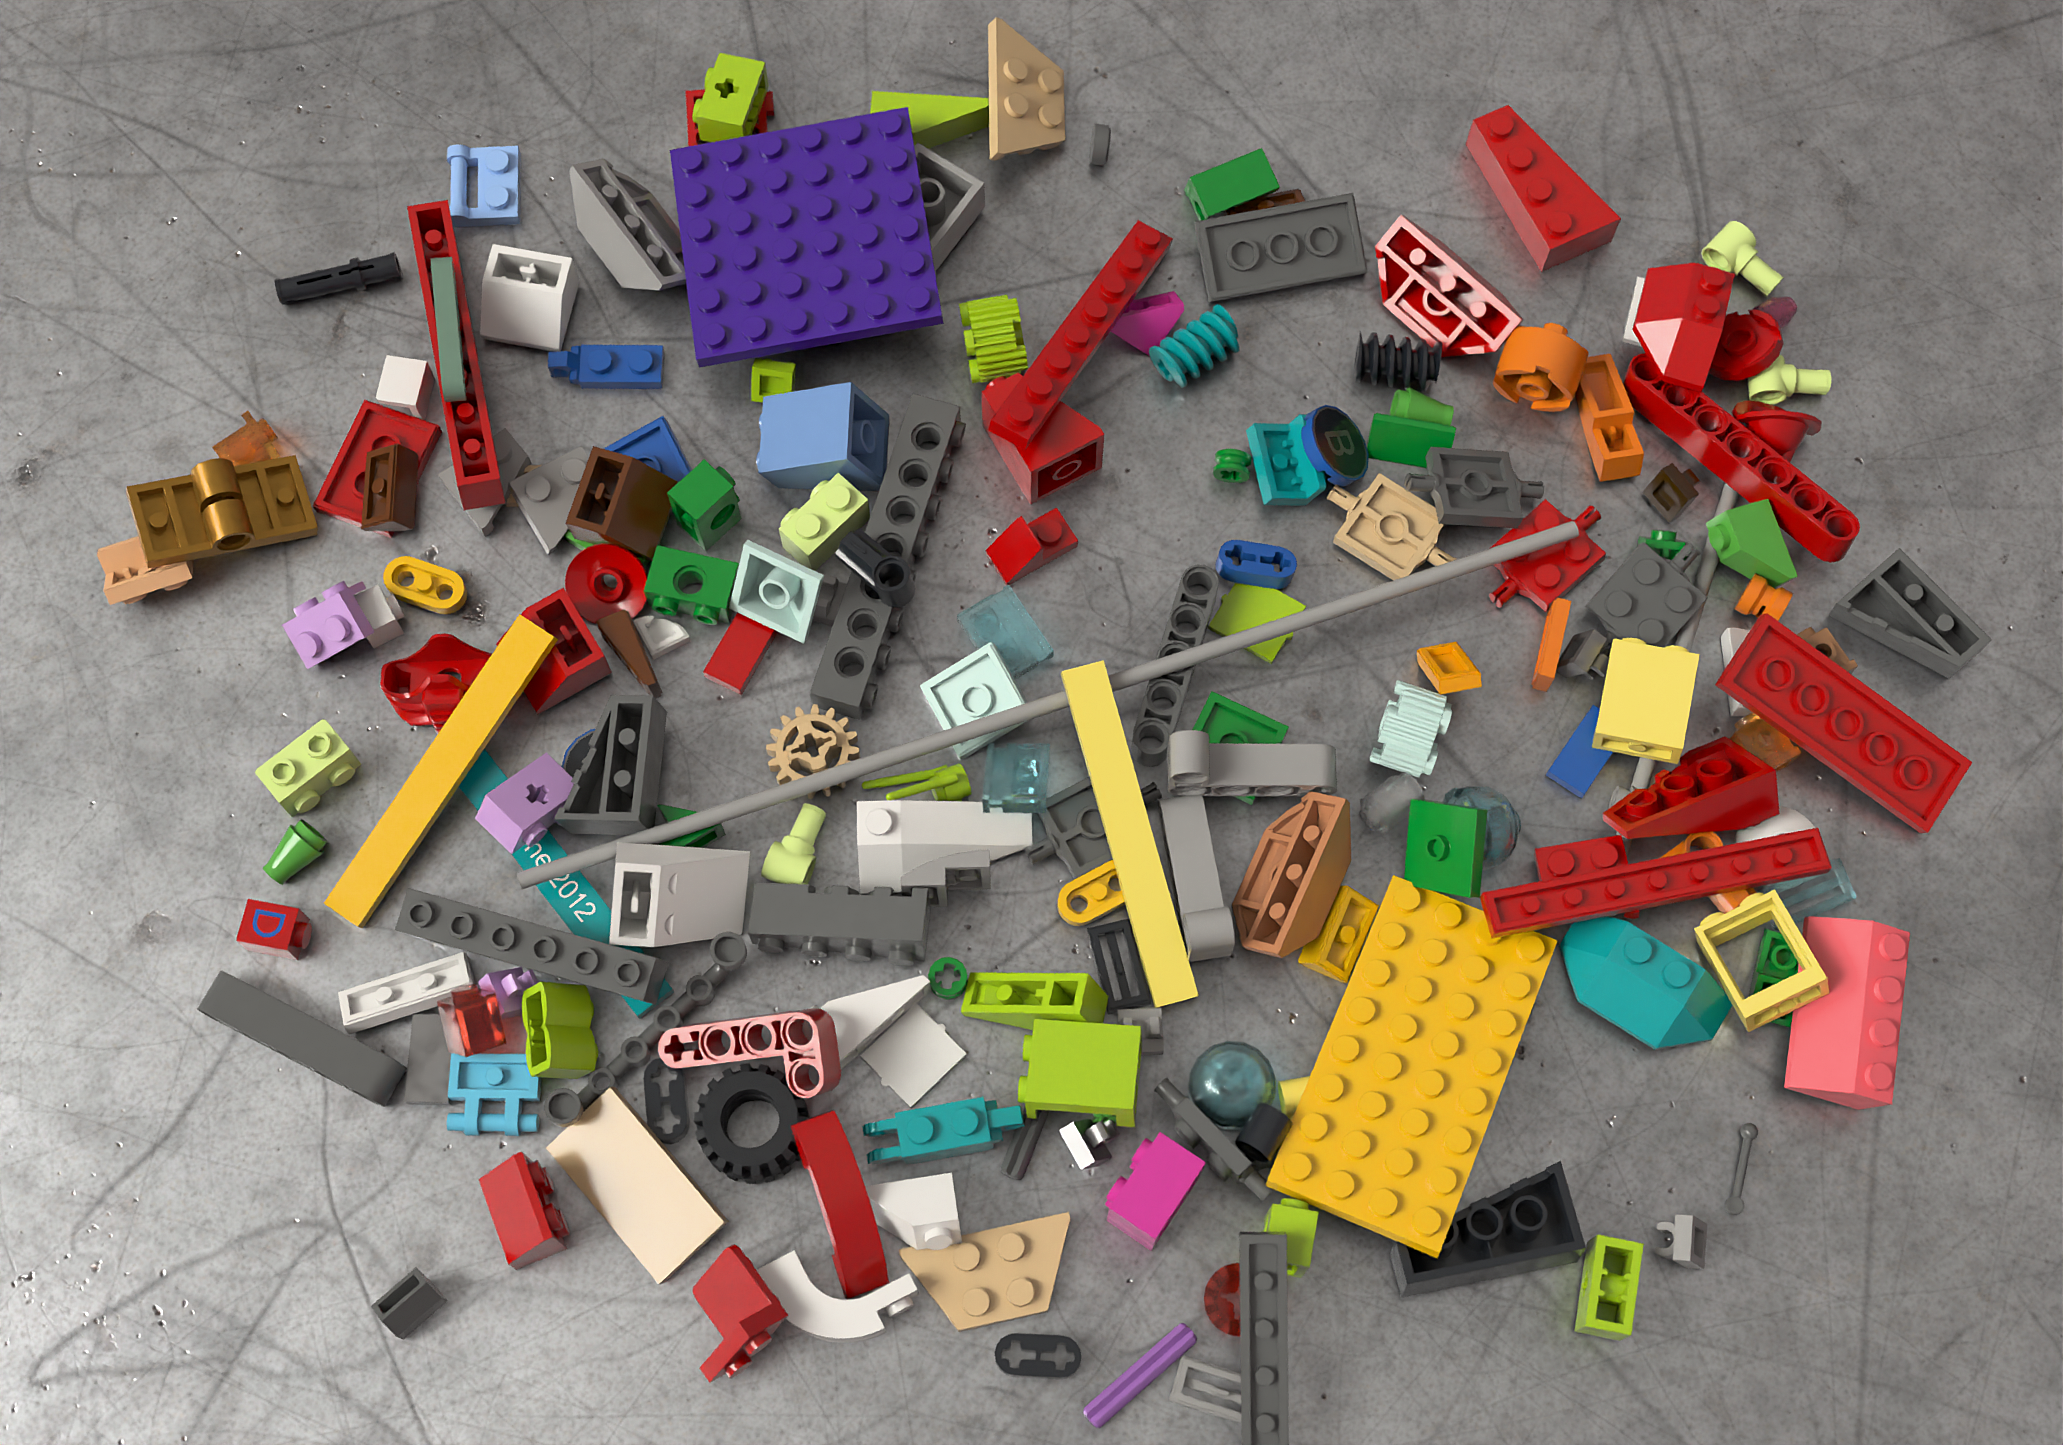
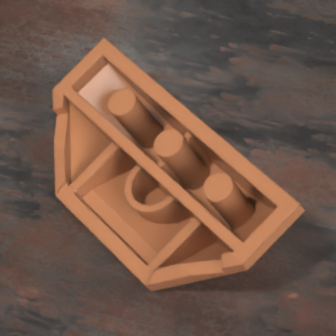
M1310 791L1301 798V803L1287 810L1265 829L1232 903L1236 924L1241 935V944L1245 949L1283 958L1318 938L1351 862L1350 802L1346 798Z

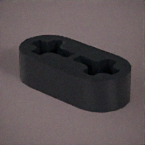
M657 1058L649 1063L644 1071L643 1081L647 1125L663 1144H674L681 1141L689 1131L690 1119L686 1077L682 1068H671L661 1058ZM668 1068L670 1074L677 1075L676 1080L669 1081V1096L663 1097L661 1086L659 1083L653 1082V1078L661 1075V1069ZM664 1105H670L674 1118L680 1119V1124L673 1125V1133L666 1134L662 1127L657 1126V1122L664 1120Z
M1008 1334L1001 1338L995 1349V1361L999 1370L1007 1376L1019 1378L1067 1379L1079 1369L1082 1358L1078 1344L1070 1337L1062 1335ZM1017 1342L1020 1343L1021 1351L1036 1353V1360L1023 1359L1020 1360L1019 1368H1011L1010 1361L1002 1358V1352L1009 1351L1011 1343ZM1057 1345H1065L1066 1353L1074 1355V1362H1067L1065 1370H1056L1054 1361L1040 1360V1353H1055Z

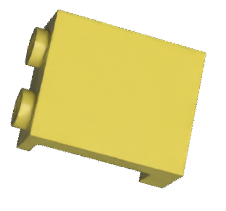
M1637 638L1613 639L1592 748L1678 764L1684 746L1700 654L1690 653L1689 650L1681 646L1671 645L1662 648L1647 645L1646 642Z

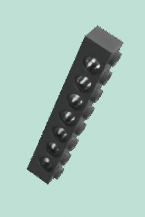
M912 393L865 533L885 550L899 552L901 554L900 558L904 559L909 565L915 583L917 571L913 570L912 567L916 556L923 557L926 551L929 533L925 532L928 520H935L938 515L941 496L937 495L941 482L948 483L954 459L949 457L953 445L960 447L966 423L961 422L960 406ZM925 441H933L938 444L932 450H924L919 447ZM914 477L926 480L919 487H912L906 483ZM900 514H909L914 517L907 524H899L894 521V518ZM851 571L810 690L812 706L816 704L819 709L826 711L833 708L836 714L861 720L865 708L872 709L875 703L878 684H874L878 669L884 671L887 667L891 653V646H888L887 642L891 631L898 632L904 608L889 607L880 599L869 597L868 594L873 589ZM890 578L884 585L888 587L897 586L902 582L903 578ZM864 625H869L876 629V632L869 637H859L855 634L856 630ZM857 663L863 666V670L858 675L848 676L842 673L843 668L848 664Z

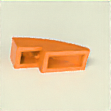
M1611 353L1590 356L1587 358L1575 395L1586 441L1600 482L1640 476L1644 451L1632 424L1634 416L1633 407Z

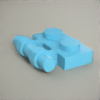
M451 1053L448 1098L451 1101H465V1112L448 1113L447 1130L464 1131L465 1135L480 1136L481 1131H504L505 1136H520L521 1132H538L539 1114H522V1101L540 1102L542 1077H531L527 1066L526 1054ZM482 1101H506L505 1114L482 1113Z

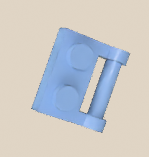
M460 144L449 146L447 148V162L451 165V200L449 208L453 226L472 227L521 224V153L519 147L469 148ZM478 166V208L466 207L467 167Z

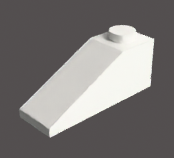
M921 975L826 1002L821 1008L817 1005L812 1006L811 1008H818L828 1012L833 1018L841 1070L888 1030L915 1003H918L931 992V985L927 977ZM805 1020L803 1023V1033L811 1041L813 1029L811 1024Z

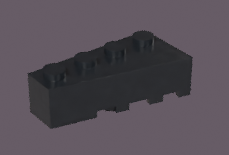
M1559 1161L1532 1177L1523 1178L1511 1184L1509 1188L1488 1198L1484 1197L1471 1203L1469 1207L1456 1212L1437 1258L1395 1241L1390 1256L1400 1295L1403 1298L1576 1263L1585 1251L1586 1246L1562 1163Z

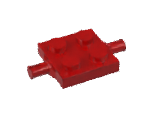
M1546 499L1523 518L1518 528H1512L1490 548L1571 521L1576 523L1579 536L1495 564L1494 566L1501 572L1505 582L1489 594L1490 600L1493 603L1496 602V606L1501 608L1510 598L1519 593L1533 600L1542 610L1547 612L1557 597L1563 598L1604 561L1606 552L1592 541L1586 533L1592 525L1601 519L1600 512L1598 510L1594 512L1595 507L1589 505L1576 519L1572 520L1564 516Z

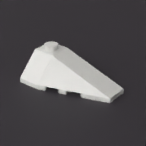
M914 800L857 801V848L861 894H868L874 891V887H892L894 893H902L901 877L927 862L944 856L968 851L989 850L990 862L1025 850L1026 847L1028 848L1033 845L1031 803Z

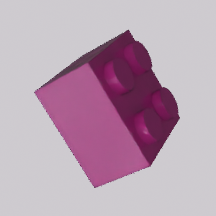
M1159 1132L1153 1142L1148 1138L1144 1139L1131 1159L1132 1164L1129 1168L1134 1170L1128 1180L1123 1176L1118 1178L1108 1193L1105 1206L1109 1208L1106 1221L1150 1251H1152L1199 1180L1206 1164L1205 1161L1161 1132Z

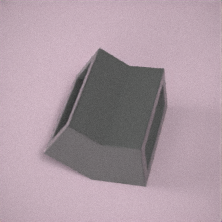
M414 1268L371 1307L380 1321L396 1337L405 1339L447 1302V1299L430 1279L426 1278L417 1268Z

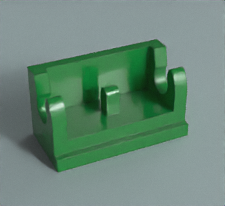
M1260 148L1189 177L1184 191L1186 196L1189 197L1199 220H1206L1263 195L1272 194L1278 191L1280 186L1263 149Z

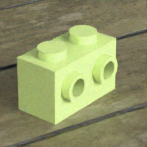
M839 473L830 481L823 480L812 491L811 499L800 509L794 508L789 511L780 524L779 533L783 548L801 565L814 571L837 551L840 541L850 531H856L870 519L868 499Z

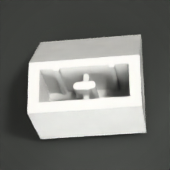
M493 244L482 280L481 339L554 352L561 351L580 282L573 259Z

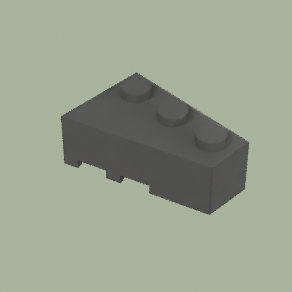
M653 695L610 696L589 741L591 748L581 770L577 769L571 782L574 785L563 808L559 807L554 818L570 834L632 835L655 826L667 711Z

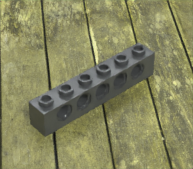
M411 888L407 889L395 927L396 931L654 1005L657 1003L669 963L656 957Z

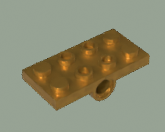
M296 455L234 466L231 460L225 458L210 459L193 467L191 475L126 486V495L148 569L317 535L318 531Z

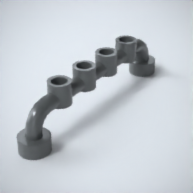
M733 932L718 934L710 945V954L715 964L703 975L691 977L686 984V992L671 1006L660 1007L654 1014V1022L638 1037L627 1038L621 1046V1053L606 1068H597L591 1072L588 1077V1085L578 1094L567 1088H559L552 1091L544 1104L545 1114L549 1120L559 1127L574 1125L579 1121L583 1112L609 1087H616L618 1090L617 1080L631 1067L640 1068L645 1066L651 1057L650 1049L660 1040L661 1036L667 1030L683 1026L682 1018L696 1005L706 1006L710 1004L715 997L714 988L731 970L739 968L745 962L747 948L743 939ZM699 985L708 987L707 992L703 996L693 995L694 989ZM671 1015L676 1018L672 1026H661V1022L666 1016ZM633 1047H643V1052L638 1058L629 1057V1052ZM603 1077L610 1078V1084L607 1088L603 1090L596 1088L599 1079Z

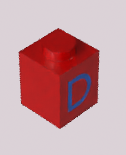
M248 899L236 941L247 951L298 960L301 949H306L310 942L312 925L309 923L310 919L299 908Z

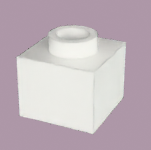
M377 584L354 596L374 630L373 634L367 636L373 648L405 634L398 621L405 617L394 594L386 597Z

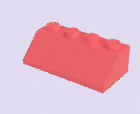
M1805 917L1802 936L1828 979L1829 994L1793 1011L1784 1088L1858 1110L1892 1105L1910 932L1870 920ZM1800 964L1798 965V973L1803 971Z

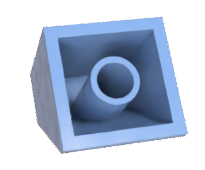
M852 382L763 397V409L759 417V427L761 430L760 451L757 453L756 458L760 475L778 488L814 489L823 480L830 481L839 473L858 491L880 490L887 469L889 414Z

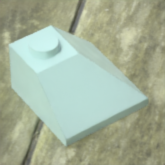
M747 540L743 546L729 609L804 644L808 639L824 575Z

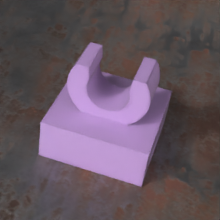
M522 967L487 973L478 983L486 1001L494 1002L497 1017L500 1020L522 1015L523 991L537 984L538 981L533 970H528L524 973ZM489 1005L490 1010L494 1016V1019L496 1020L494 1007Z

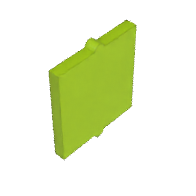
M1235 583L1228 595H1222V605L1208 625V629L1222 637H1226L1304 611L1306 605L1277 589ZM1292 632L1244 649L1272 664L1286 640H1291L1294 633Z

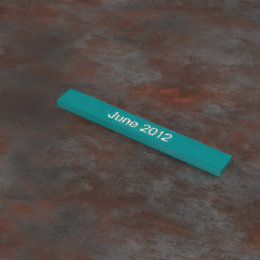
M484 749L459 785V788L477 811H479L485 795L508 778ZM549 830L534 846L529 847L525 844L511 854L523 870L568 856ZM580 870L536 885L574 935L609 944L612 911ZM613 945L645 954L639 946ZM664 979L656 1005L622 996V998L636 1016L641 1019L672 995L674 990Z

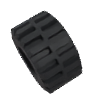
M750 1063L740 1064L741 1070L733 1072L731 1068L722 1071L724 1077L719 1081L713 1078L707 1084L709 1088L707 1094L700 1095L697 1101L700 1106L699 1112H694V1123L697 1126L695 1135L703 1153L719 1172L722 1171L728 1178L734 1181H738V1179L745 1180L746 1184H756V1180L764 1179L767 1183L775 1180L774 1175L780 1172L784 1175L792 1170L790 1165L795 1160L798 1162L801 1160L790 1125L809 1119L810 1115L804 1098H800L789 1089L786 1074L780 1070L776 1072L771 1071L770 1067L764 1064H759V1068H752ZM764 1101L773 1105L779 1115V1125L773 1137L765 1144L753 1148L740 1147L734 1144L727 1132L728 1121L732 1113L746 1102Z

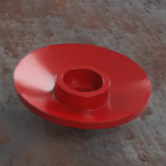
M600 543L583 549L573 558L566 572L565 588L579 614L592 623L596 624L597 620L623 609L629 611L633 619L642 610L647 601L644 588L648 575L641 561L631 551L615 544ZM608 574L613 575L617 580V586H607L604 582V576Z

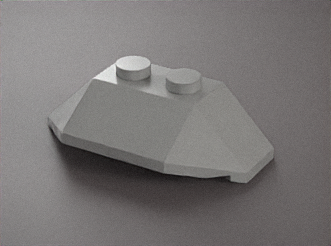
M604 158L572 165L569 173L577 227L621 287L663 290L686 284L680 230L653 194L628 175L612 169L613 165Z

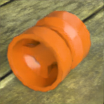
M1755 573L1734 610L1744 615L1753 614L1758 618L1760 615L1768 613L1779 621L1793 593L1782 587L1773 588L1768 585L1766 578Z

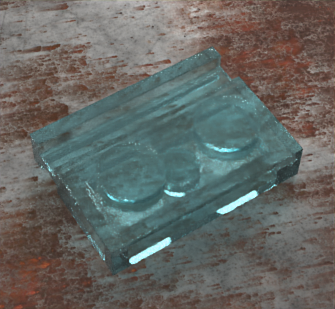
M1009 584L1004 586L1003 590L997 594H991L957 614L958 623L976 650L990 642L996 644L1015 680L1036 668L1042 661L1054 657V650Z
M988 743L982 797L983 813H990V808H1002L1003 813H1046L1050 744L1007 743V748H995L994 743Z

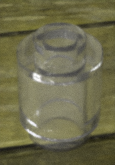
M1402 772L1398 776L1391 775L1360 799L1362 809L1359 811V815L1370 830L1374 832L1380 830L1383 833H1388L1409 817L1410 799H1425V795L1417 781L1408 773Z

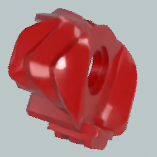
M435 634L416 653L403 659L390 661L382 666L381 689L396 713L406 723L412 726L434 725L435 731L439 733L492 653L470 646L452 634ZM456 672L460 674L461 681L450 674L444 673Z

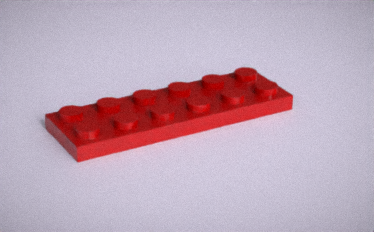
M1768 613L1759 616L1715 684L1722 691L1919 833H1928L1972 764L1965 756Z

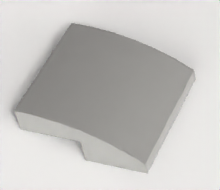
M977 850L956 853L932 860L911 870L901 877L902 896L912 897V888L928 889L930 907H948V890L991 889L990 851Z

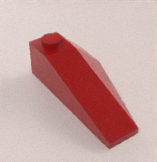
M1724 736L1689 750L1680 757V765L1674 770L1668 771L1663 769L1654 776L1655 783L1647 789H1635L1602 813L1603 821L1627 839L1745 829L1756 826L1762 821L1780 814L1776 770Z

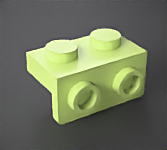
M322 719L257 768L255 774L291 817H294L298 813H305L315 807L320 801V796L331 787L340 786L350 780L355 774V769L361 763L325 719Z

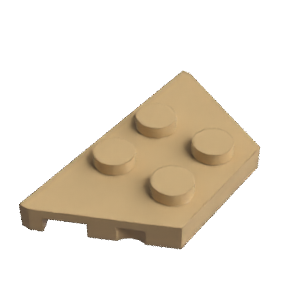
M996 17L988 24L990 160L993 161L1001 160L1005 155L1018 153L1019 155L1033 152L1035 149L1046 150L1055 148L1065 141L1064 71L1005 21Z
M1065 1212L961 1235L962 1243L953 1244L941 1250H931L929 1248L916 1250L911 1246L899 1249V1253L903 1262L910 1268L958 1332L1047 1313L1070 1223V1214Z

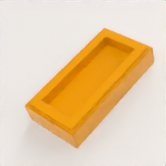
M1456 641L1416 650L1418 665L1440 695L1482 687L1480 671Z

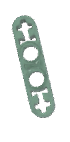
M431 258L444 401H466L453 258Z

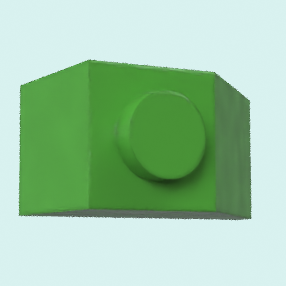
M1769 499L1726 510L1706 522L1709 531V541L1716 550L1721 563L1749 579L1756 573L1766 578L1768 585L1775 589L1798 577Z

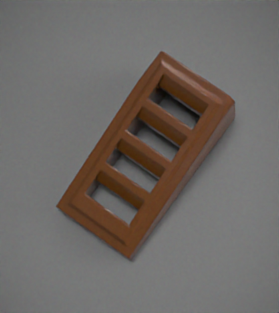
M623 609L597 620L596 624L602 638L649 695H653L655 698L661 697L663 692L629 611Z

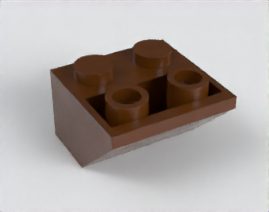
M593 446L565 524L577 540L594 545L600 543L615 544L631 551L636 557L652 561L672 511L667 492L678 481L633 457Z

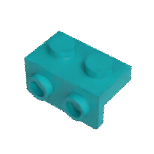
M1299 414L1289 424L1253 423L1246 430L1264 505L1306 506L1326 489L1325 471L1319 473L1312 466L1303 447L1301 430L1306 425L1304 418L1307 414Z

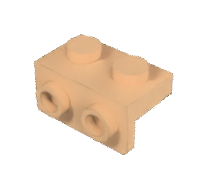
M139 536L100 548L97 551V557L106 574L103 591L110 605L121 601L124 604L135 603L145 598L147 593L161 588L166 591L175 590L184 586L189 579L193 578L194 560L148 569Z

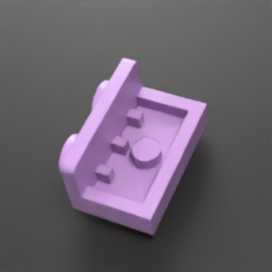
M342 581L322 592L325 599L323 602L319 603L316 597L306 601L293 609L297 615L295 618L282 624L307 669L374 633L373 628L354 595L366 589L363 581L350 587L346 585L345 581Z

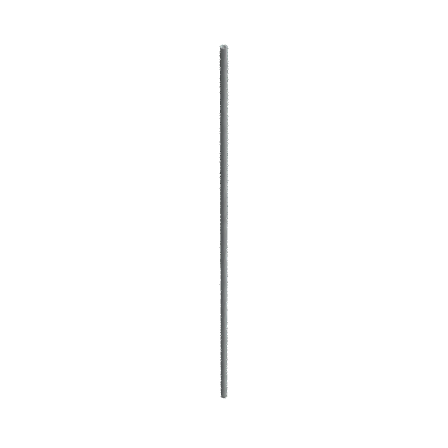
M1574 521L1109 675L1108 678L1112 692L1579 536L1578 527ZM1064 690L518 872L517 877L522 889L615 859L617 842L657 845L1070 707L1066 691Z

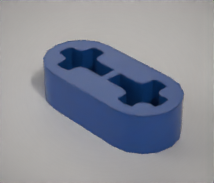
M1230 540L1221 546L1215 566L1218 574L1227 581L1271 589H1282L1291 583L1297 567V560L1292 552L1280 546L1243 540ZM1231 557H1237L1240 566L1234 565ZM1272 563L1279 564L1282 572L1274 571Z

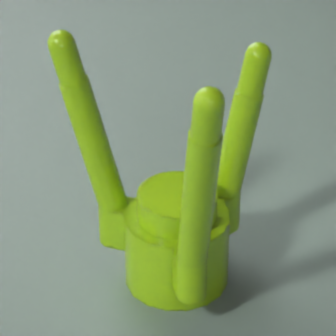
M960 763L949 767L945 764L930 770L864 781L861 785L863 789H872L929 780L888 793L886 795L888 801L909 797L929 790L932 791L936 801H962V798L972 794L968 777Z

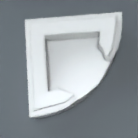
M645 616L633 620L653 660L691 642L685 629L675 622L655 618L654 616Z

